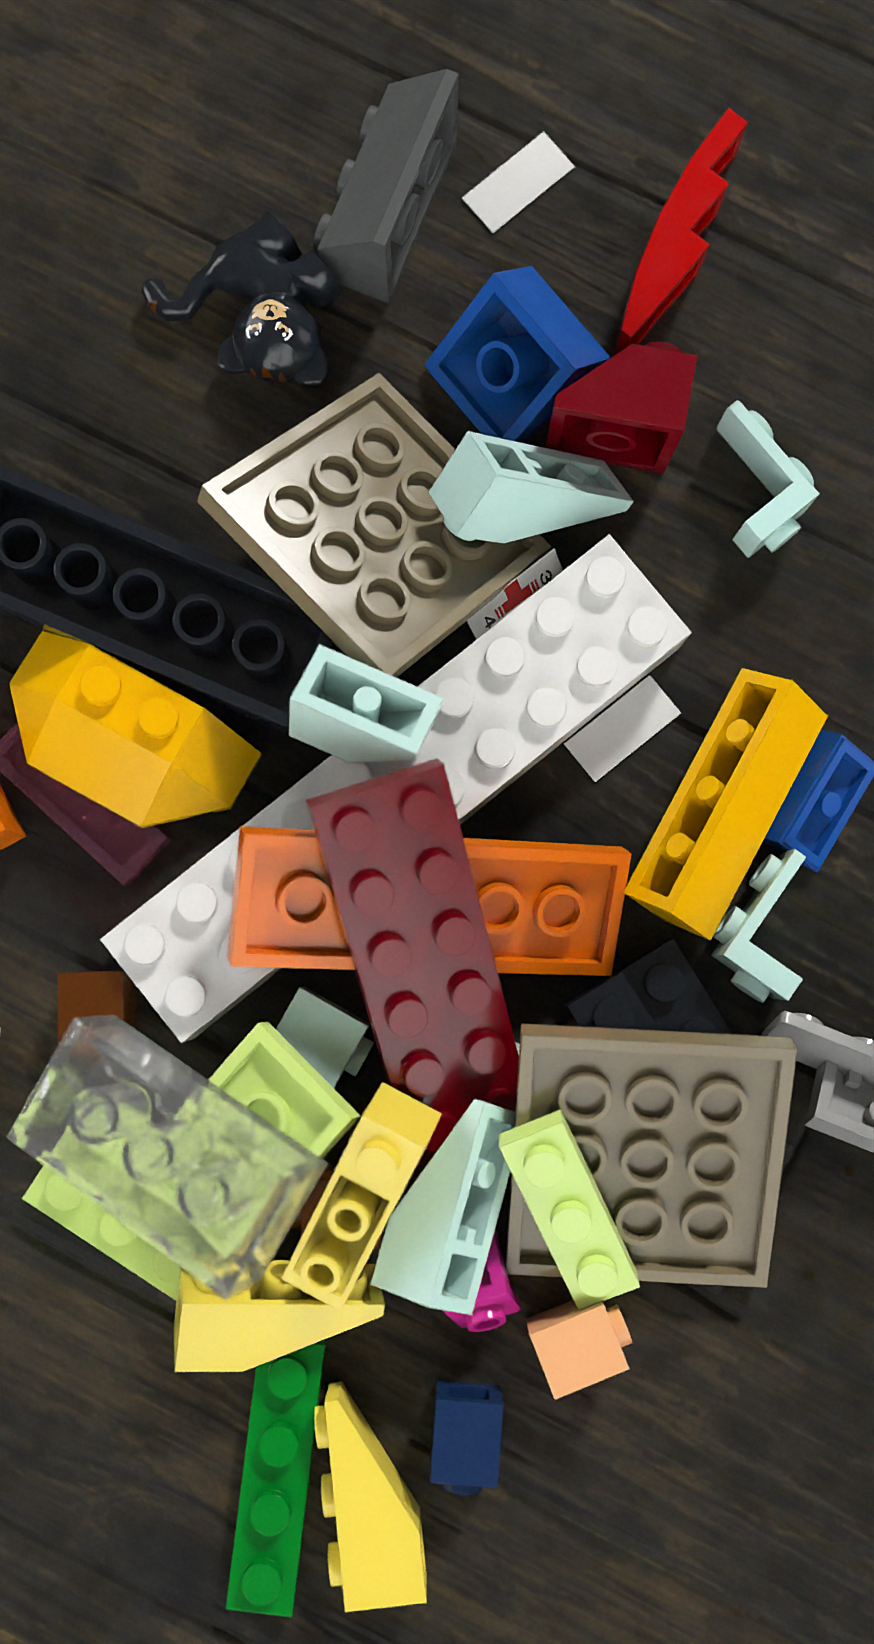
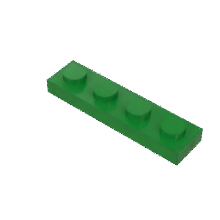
M326 1339L256 1366L226 1603L227 1610L292 1617L315 1438L314 1412L315 1406L319 1405Z

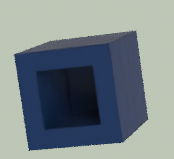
M436 1380L430 1455V1483L442 1484L444 1490L459 1495L478 1494L482 1491V1487L498 1488L504 1406L500 1385Z

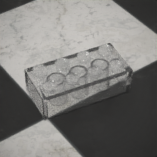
M114 1014L73 1019L7 1136L9 1140L224 1300L260 1281L328 1164Z

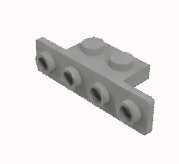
M782 1011L762 1032L761 1036L792 1037L797 1048L796 1061L817 1069L805 1126L874 1153V1040L865 1037H851L824 1026L819 1019L808 1014Z

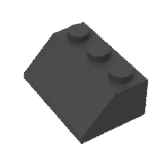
M444 69L390 83L379 107L374 105L369 107L360 132V142L363 145L356 161L348 159L345 162L337 184V196L340 198L333 214L325 213L320 219L313 242V249L318 252L319 259L336 276L340 285L385 303H390L457 145L459 73Z

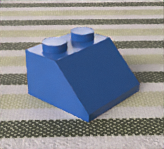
M533 266L493 273L424 366L481 434L522 443L551 420L555 398L558 393L611 357Z

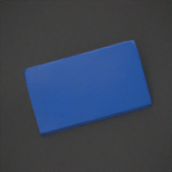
M821 730L763 842L781 853L796 849L806 856L801 865L818 873L874 777V761L843 734Z

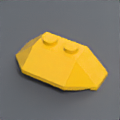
M42 631L9 683L27 764L141 828L186 819L212 811L214 813L231 809L262 756L260 751L204 707L89 643Z

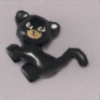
M268 211L245 231L233 235L218 245L207 265L191 278L181 297L173 298L168 293L164 283L157 278L145 280L141 292L148 308L168 322L192 319L215 289L252 300L237 315L233 334L223 341L218 351L217 367L228 374L248 372L254 377L267 382L281 384L296 382L313 388H317L322 384L328 375L327 356L321 349V325L306 310L305 302L307 300L318 307L331 306L342 293L341 286L336 276L314 253L308 251L301 256L302 253L291 232Z

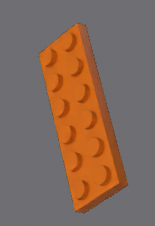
M240 826L227 959L230 966L355 970L314 830ZM463 838L497 973L612 976L625 897L623 892L627 885L632 855L622 846Z

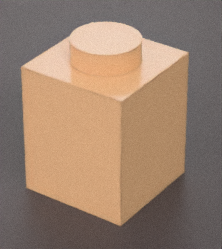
M571 1300L525 1319L529 1335L554 1399L629 1369L621 1348L633 1342L618 1305L606 1309L603 1302H599L578 1310L574 1300Z

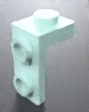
M736 400L725 410L717 430L775 497L746 520L733 538L736 545L749 558L764 545L771 552H774L801 529L796 519L808 509L819 495V492L813 487V477L807 467L794 457L788 458L775 443L773 432L767 421L756 411H748L740 401Z
M796 849L783 852L778 858L772 854L766 857L749 882V885L756 889L742 910L734 906L722 919L713 936L720 943L711 956L736 972L731 979V982L736 987L764 1003L768 996L773 999L789 1001L803 980L749 941L805 860L806 856Z

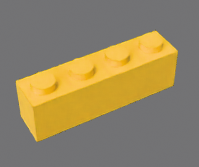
M744 668L741 669L623 892L662 920L710 941L828 717L793 680Z

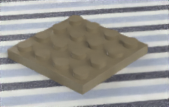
M380 373L202 485L197 502L349 658L395 678L491 602L514 578L545 556L551 548L550 544L540 534L508 543H497L478 539L473 541L463 540L448 530L443 522L444 516L428 492L455 452V449Z
M521 1024L515 1127L558 1110L562 1111L637 1270L639 1281L767 1288L797 1048L792 1037ZM511 1172L505 1254L507 1274L562 1277Z

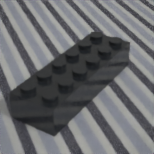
M0 465V614L39 631L89 643L152 679L289 736L290 698L318 646L322 645L335 652H339L340 648L275 581Z

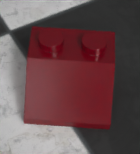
M650 342L644 346L631 344L556 395L545 448L602 460L610 465L664 474L685 430L697 355L683 353L677 346L666 342Z

